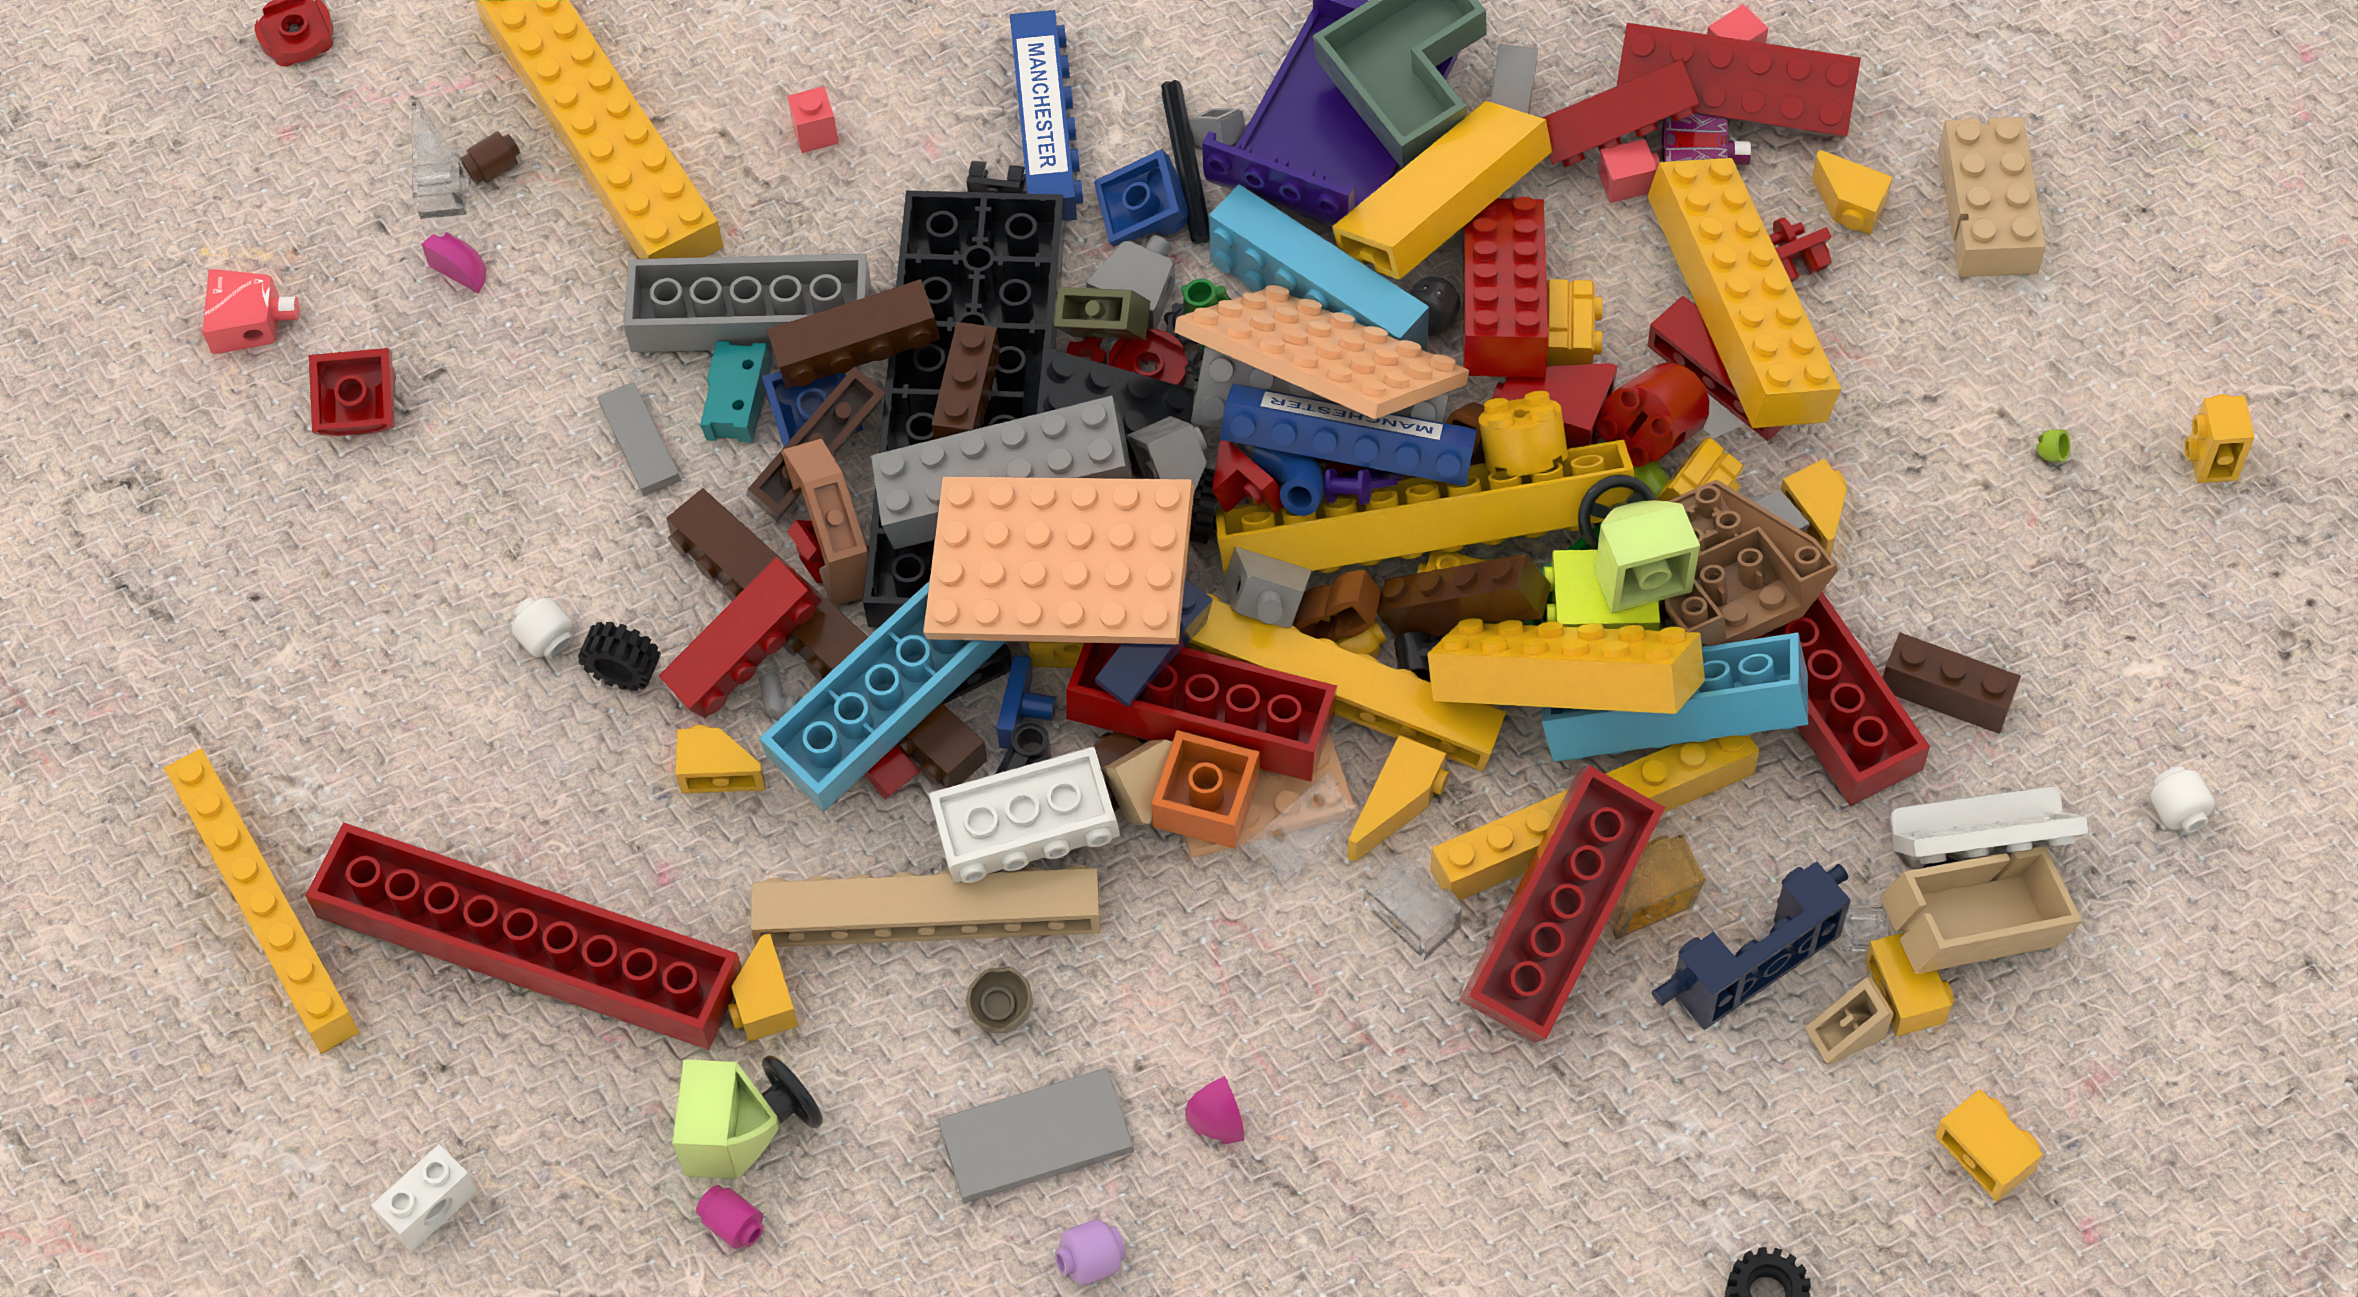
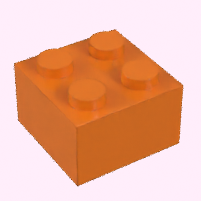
M1177 730L1151 804L1153 827L1236 849L1260 777L1259 751Z

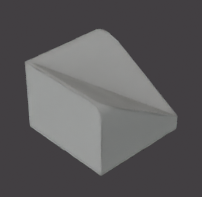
M1211 108L1189 120L1194 147L1202 148V142L1208 131L1216 133V141L1229 146L1238 142L1245 131L1243 110Z

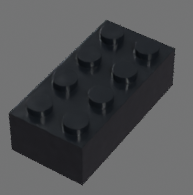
M1043 347L1026 370L1021 418L1113 396L1123 421L1131 469L1134 472L1141 473L1126 435L1170 416L1192 424L1194 390Z

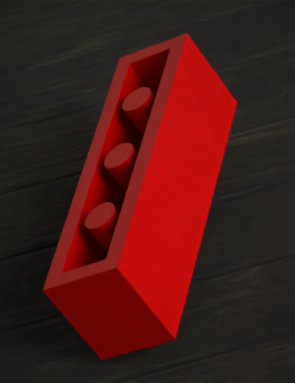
M1683 58L1541 117L1546 119L1552 148L1549 157L1552 165L1561 161L1564 168L1586 159L1583 152L1598 146L1599 151L1604 148L1611 149L1621 145L1620 136L1634 131L1636 137H1640L1659 129L1656 121L1671 116L1673 122L1695 114L1693 106L1699 104L1700 100Z
M1681 296L1650 324L1647 346L1666 362L1683 365L1694 372L1705 385L1707 394L1766 441H1769L1784 427L1752 428L1696 304Z
M776 557L665 668L659 677L689 710L706 719L709 714L716 713L725 705L727 696L738 685L746 683L754 676L757 670L756 667L768 655L774 654L782 648L786 642V637L798 625L806 623L814 615L816 607L823 600L792 567Z

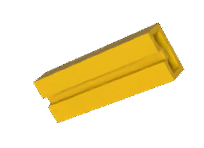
M1484 101L1333 225L1337 248L1365 266L1369 262L1374 263L1375 271L1398 280L1402 279L1552 152L1546 119L1493 102Z

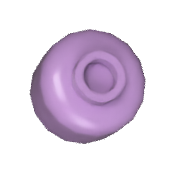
M1095 1219L1069 1228L1062 1233L1060 1249L1055 1251V1260L1062 1275H1069L1075 1283L1084 1286L1116 1274L1120 1269L1121 1261L1125 1259V1246L1115 1226H1108L1105 1222Z

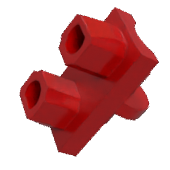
M1784 217L1773 222L1774 233L1769 235L1774 246L1777 244L1780 246L1775 248L1791 283L1800 277L1792 262L1797 258H1802L1809 274L1819 272L1832 263L1826 243L1832 236L1827 227L1797 239L1796 236L1805 233L1804 225L1801 222L1791 226L1790 222Z

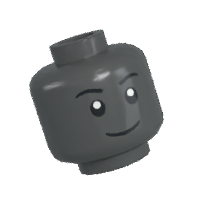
M1422 278L1413 286L1409 293L1429 306L1428 336L1440 335L1446 331L1458 314L1461 306L1460 296L1449 281L1443 278Z

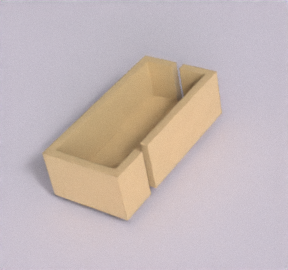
M2024 117L1988 118L1987 125H1981V119L1945 120L1938 149L1953 241H1956L1954 251L1958 276L2038 274L2046 245Z
M2046 846L2016 851L2010 856L2007 853L1904 871L1880 897L1895 931L1904 932L1900 942L1916 974L2056 947L2083 921Z

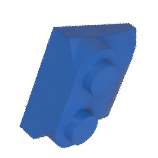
M1163 149L1094 181L1109 243L1113 247L1120 245L1122 242L1132 241L1156 231L1161 235L1175 234L1187 222L1188 208L1180 178L1169 155Z
M780 371L762 376L767 400L770 404L783 447L846 377V373H836L814 380L809 385L796 386L787 390ZM862 425L857 429L855 433L863 431Z

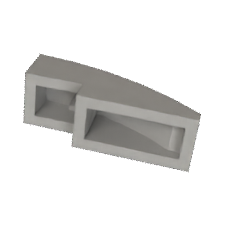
M1499 44L1490 102L1527 114L1530 113L1538 48Z

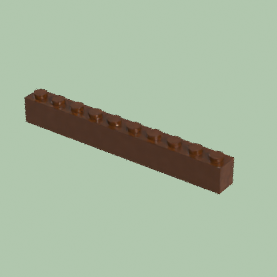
M704 488L699 490L666 518L671 534L668 536L671 545L681 555L688 553L694 558L697 568L707 579H717L723 585V590L731 601L776 557L785 562ZM800 576L823 601L816 607L814 615L806 623L798 625L786 637L783 648L793 656L798 653L807 661L806 666L809 671L821 681L863 643L868 636ZM942 702L896 744L909 758L912 757L921 765V772L932 784L938 785L940 783L945 788L962 784L988 761L985 741Z

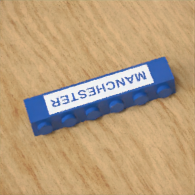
M1055 10L1010 14L1027 194L1063 195L1065 220H1077L1076 204H1083L1081 180L1073 181V172H1080L1078 148L1070 149L1069 141L1077 140L1075 118H1067L1066 110L1073 109L1071 86L1063 87V79L1070 78L1068 55L1060 56L1059 48H1067L1065 25H1057Z
M1232 383L1225 403L1220 440L1466 486L1477 429L1393 413L1373 419L1338 403Z

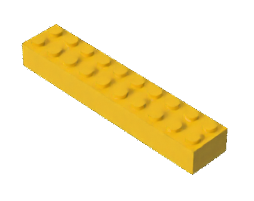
M475 0L480 19L639 259L700 258L724 248L718 220L569 0Z
M1624 440L1567 449L1568 457L1562 462L1559 456L1553 460L1554 468L1531 475L1507 476L1506 468L1496 467L1495 474L1488 471L1485 463L1470 466L1466 486L1415 476L1401 477L1398 485L1372 489L1370 502L1367 504H1360L1358 495L1338 494L1336 502L1327 503L1324 491L1323 499L1317 510L1306 516L1295 515L1285 507L1275 514L1263 503L1259 506L1253 503L1237 505L1228 513L1224 512L1222 508L1215 509L1217 539L1224 577L1235 547L1311 569V571L1317 570L1321 573H1330L1339 570L1344 565L1358 563L1362 566H1371L1380 563L1383 559L1397 556L1403 559H1413L1427 551L1439 549L1444 552L1458 551L1468 544L1482 542L1485 545H1496L1504 542L1506 538L1522 535L1527 538H1537L1547 534L1548 531L1563 528L1568 531H1578L1579 506L1589 488L1599 480L1613 475L1635 477L1634 468ZM1625 487L1612 488L1601 494L1595 502L1610 507L1613 504L1624 502L1634 491ZM1590 516L1591 524L1604 521L1602 518Z

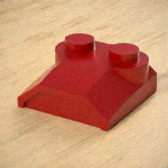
M389 348L308 355L313 434L338 437L379 433L394 428L393 386L396 381V372L392 366V352Z

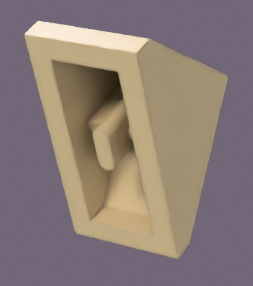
M1151 740L1101 768L1128 823L1150 825L1152 819L1151 804L1173 742L1168 740Z
M1866 977L1805 1026V1029L1826 1064H1832L1886 1039L1894 1013L1872 977Z

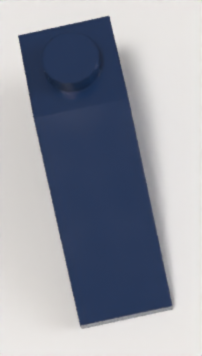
M1185 578L1179 644L1122 643L1097 675L1094 682L1128 708L1206 624L1213 599Z

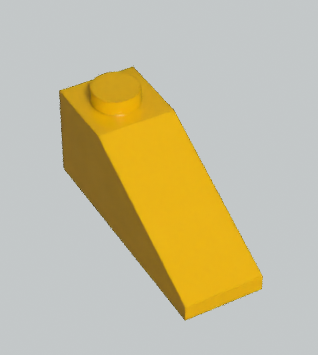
M1401 735L1398 736L1348 839L1349 860L1355 862L1427 809L1435 793L1442 795L1450 776V771L1445 770L1446 753Z

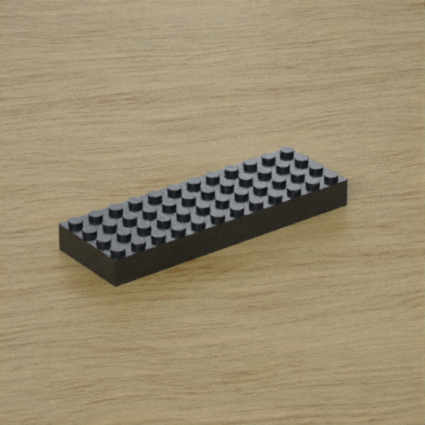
M906 190L896 287L921 279L936 320L940 340L931 342L922 348H913L891 355L888 358L879 453L934 440L932 421L957 322L997 327L1000 357L983 427L1021 418L1027 368L1043 347L1056 350L1057 328L1053 324L1058 287H1061L1066 224L1063 195ZM973 228H977L978 236L972 237V244H966L968 232ZM988 230L996 234L993 248L989 247ZM876 485L863 599L868 627H880L930 581L935 540L894 550L881 525Z

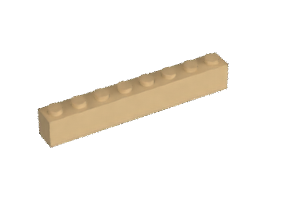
M1070 865L1065 869L1059 870L1027 867L1021 871L1002 872L999 870L988 873L983 879L972 883H964L962 881L953 883L949 870L937 872L935 875L920 876L909 872H900L892 877H872L867 874H856L849 879H830L825 876H812L803 881H787L782 878H769L763 882L752 883L751 933L755 946L762 935L770 933L774 947L1100 933L1097 868H1088L1084 865Z

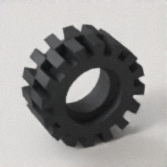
M1204 468L1193 495L1189 540L1203 544L1208 543L1217 498L1212 490L1215 470Z
M597 622L596 625L590 627L578 655V662L584 666L583 669L587 673H594L593 678L598 681L600 679L606 680V685L612 687L614 683L618 685L619 689L626 690L628 686L631 691H637L638 688L643 690L648 686L661 653L658 651L659 647L656 644L650 643L652 639L648 636H639L640 631L636 629L629 631L627 626L619 624V627H616L613 622H606L605 625L602 622Z
M1767 1247L1758 1248L1757 1254L1753 1255L1750 1250L1744 1254L1742 1261L1738 1259L1735 1262L1732 1272L1729 1274L1725 1297H1752L1750 1286L1755 1280L1763 1277L1777 1280L1785 1290V1297H1810L1811 1283L1810 1278L1805 1279L1807 1270L1803 1264L1798 1267L1795 1265V1256L1789 1254L1786 1259L1781 1256L1782 1249L1774 1248L1773 1254H1768Z

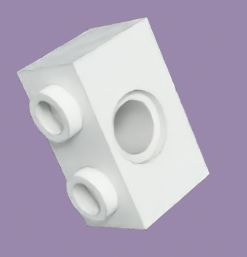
M438 1144L371 1204V1207L381 1224L412 1253L475 1196L478 1191L469 1173Z

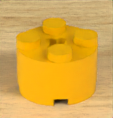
M1534 391L1526 394L1524 399L1508 401L1505 398H1494L1484 403V412L1481 413L1478 420L1485 465L1488 471L1496 474V467L1506 468L1507 476L1531 475L1554 468L1553 460L1559 456L1562 462L1567 459L1568 451L1561 406L1556 401L1550 400L1548 392Z

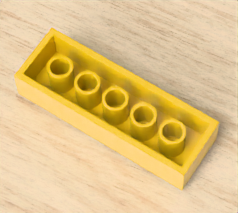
M1470 618L1460 621L1427 653L1433 701L1677 714L1705 681L1701 634L1699 632H1685V629L1681 627H1668L1660 631L1644 630L1639 625H1628L1619 629H1605L1601 624L1596 623L1584 624L1579 627H1563V624L1560 622H1545L1534 626L1523 625L1519 620H1507L1499 624L1483 623L1481 619Z

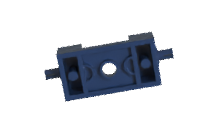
M1816 861L1806 869L1797 867L1782 880V889L1777 900L1778 905L1773 921L1775 925L1770 930V935L1760 942H1757L1755 939L1749 941L1738 950L1735 956L1714 931L1702 940L1699 937H1695L1688 941L1678 952L1675 973L1671 976L1672 978L1652 990V995L1660 1006H1664L1674 997H1677L1699 1025L1706 1030L1841 936L1851 901L1838 886L1849 878L1844 867L1836 864L1826 872Z

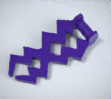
M1364 467L1363 470L1344 471L1343 476H1338L1335 468L1327 469L1324 483L1327 503L1336 502L1338 494L1358 495L1360 504H1367L1370 502L1372 489L1398 485V481H1401V476L1405 475Z

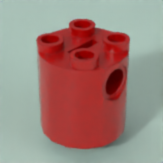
M1669 362L1654 365L1616 389L1606 398L1600 411V419L1596 423V429L1599 436L1605 439L1606 442L1624 440L1632 465L1642 467L1648 463L1658 461L1703 429L1709 416L1710 400L1705 385L1688 368Z

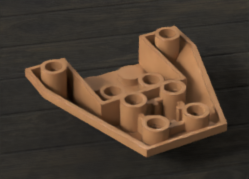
M1717 479L1668 501L1683 505L1700 544L1692 592L1664 599L1667 614L1677 627L1684 628L1685 632H1699L1702 644L1712 646L1755 639L1803 617L1838 571L1837 564L1815 538Z

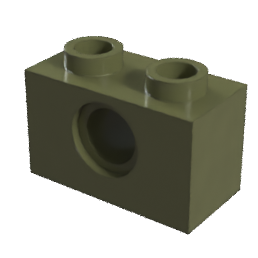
M1058 287L1053 326L1072 337L1146 340L1151 301L1133 290Z

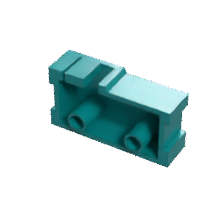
M716 341L707 378L709 390L700 423L706 440L716 441L717 437L735 438L739 442L753 443L765 393L762 376L769 374L772 363V356L766 343H753L752 346L731 345L729 341Z

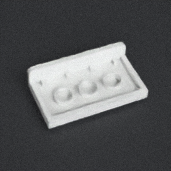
M1094 746L929 793L953 883L960 881L964 883L976 882L983 879L988 873L1003 869L1006 871L1019 870L1025 867L1028 862L1045 857L1048 859L1061 858L1067 855L1070 850L1087 845L1089 847L1103 846L1109 843L1112 838L1120 836L1116 816Z
M2051 786L1896 807L1890 812L1894 851L1909 855L1911 861L1920 860V864L1946 861V853H1952L1953 855L1963 854V858L1986 856L1990 854L1989 847L2006 849V852L2032 849V841L2049 843V846L2068 845L2075 843V835L2088 834L2086 816L2064 812L2062 810L2060 791Z

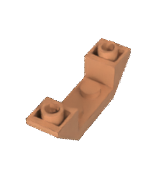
M822 438L783 449L781 452L793 490L799 488L802 490L825 565L819 568V572L829 602L836 607L863 599L868 551L842 470Z

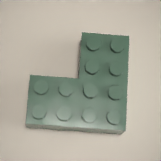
M1370 0L1313 35L1315 60L1402 169L1467 116L1466 104L1436 69V66L1487 35L1486 9L1478 0Z

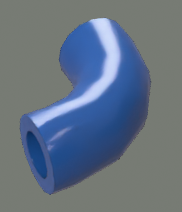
M1256 447L1252 461L1272 478L1283 484L1280 490V499L1283 506L1289 512L1300 516L1310 515L1316 511L1323 499L1325 476L1314 457Z

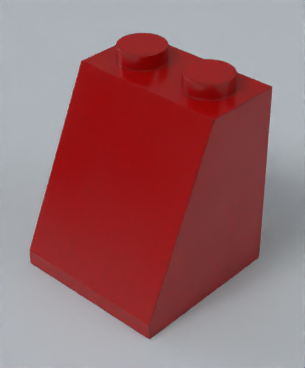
M1603 363L1549 366L1546 368V378L1507 377L1505 383H1497L1492 399L1505 398L1511 401L1524 399V396L1530 392L1546 391L1549 393L1550 400L1556 401L1561 406L1567 449L1595 445L1600 440L1596 423L1600 419V411L1606 398L1614 392L1617 365Z

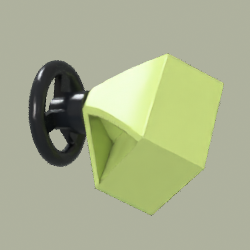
M1629 475L1605 477L1591 486L1585 493L1579 506L1578 526L1587 545L1592 550H1597L1594 572L1611 613L1691 593L1700 544L1683 505L1668 501H1657L1653 491L1643 481ZM1625 487L1634 491L1624 502L1613 504L1610 507L1595 502L1601 494L1612 488ZM1591 515L1604 519L1600 527L1599 538L1592 529Z
M768 1055L762 1061L763 1070L772 1084L762 1094H760L737 1062L683 1059L672 1144L685 1176L738 1179L752 1166L770 1144L779 1129V1124H782L795 1113L809 1127L819 1128L823 1124L822 1113L801 1081L775 1056Z

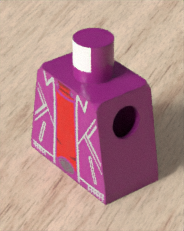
M1693 114L1676 122H1673L1671 116L1663 119L1661 131L1662 162L1732 158L1735 165L1750 164L1751 142L1728 141V124L1724 118Z

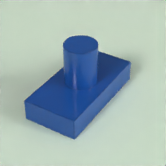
M1017 655L1013 657L996 728L999 748L1009 749L1012 731L1017 725L1022 723L1023 717L1053 721L1056 710V696L1030 692L1033 679L1030 657Z

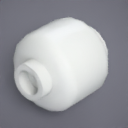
M529 597L521 602L513 611L516 618L512 623L511 632L533 657L546 656L548 659H551L560 654L572 642L573 622L552 598L544 597L535 601L532 597Z
M2178 766L2156 777L2153 781L2154 787L2150 792V801L2165 827L2171 830L2184 829L2186 833H2192L2203 828L2209 822L2207 816L2210 815L2215 807V799L2200 773L2195 770H2185L2184 767Z

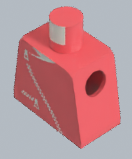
M209 269L202 333L212 354L272 344L276 340L278 321L299 319L300 306L298 297H279L271 276L267 274Z

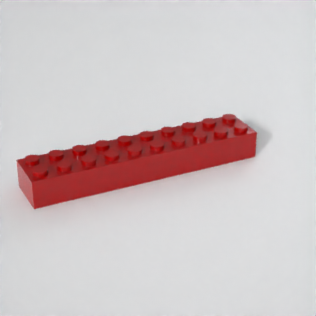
M344 822L305 895L314 914L319 919L710 1050L728 1011V1004H731L734 994L731 986L742 969L738 953Z

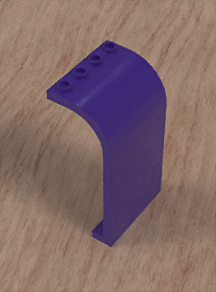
M1313 0L1312 11L1236 146L1232 147L1216 141V133L1208 131L1202 142L1203 173L1208 182L1232 191L1240 184L1271 205L1332 227L1397 173L1400 167L1399 164L1315 60L1313 35L1369 0ZM1459 52L1436 66V69L1445 80L1455 64Z

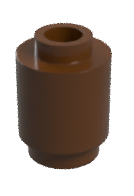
M496 131L466 149L467 154L461 157L460 161L470 178L477 185L482 181L488 183L518 165L516 156L521 154L509 134L502 136L499 131Z

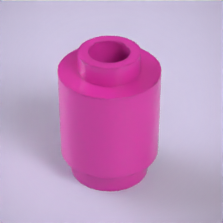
M720 1185L711 1187L697 1205L696 1213L701 1217V1223L734 1249H739L744 1245L750 1247L759 1239L763 1232L764 1226L761 1224L763 1213L729 1187L722 1188Z

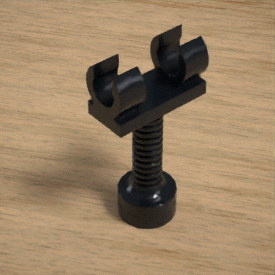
M972 160L969 176L966 181L968 192H1023L1026 175L1023 174L1024 166L1010 165L1007 180L987 178L988 170H985L987 162ZM973 228L968 232L966 244H972V237L978 236L977 228ZM988 230L989 247L993 248L996 234Z

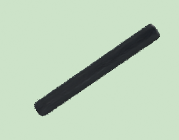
M1178 80L1165 81L1161 85V94L1177 174L1180 178L1188 208L1187 224L1190 238L1194 244L1207 243L1210 241L1209 217L1182 84Z

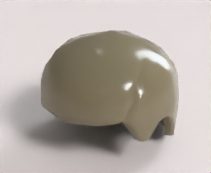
M1009 966L1006 968H988L980 973L978 978L974 979L969 985L965 1001L970 1018L974 1023L986 1032L1000 1034L1016 1030L1029 1018L1033 996L1028 980L1015 968Z

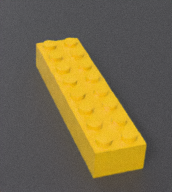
M1733 159L1659 162L1647 197L1752 428L1827 422L1842 388Z

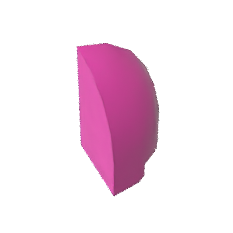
M445 232L442 237L433 234L421 244L429 267L479 294L485 283L486 268L481 256L467 242Z
M1225 1076L1206 1085L1188 1101L1185 1108L1186 1121L1195 1133L1200 1136L1204 1134L1209 1138L1221 1140L1223 1144L1244 1141V1129L1240 1112Z

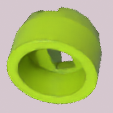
M2051 429L2039 435L2038 441L2040 443L2036 445V450L2041 458L2050 462H2065L2068 459L2070 436L2065 429Z

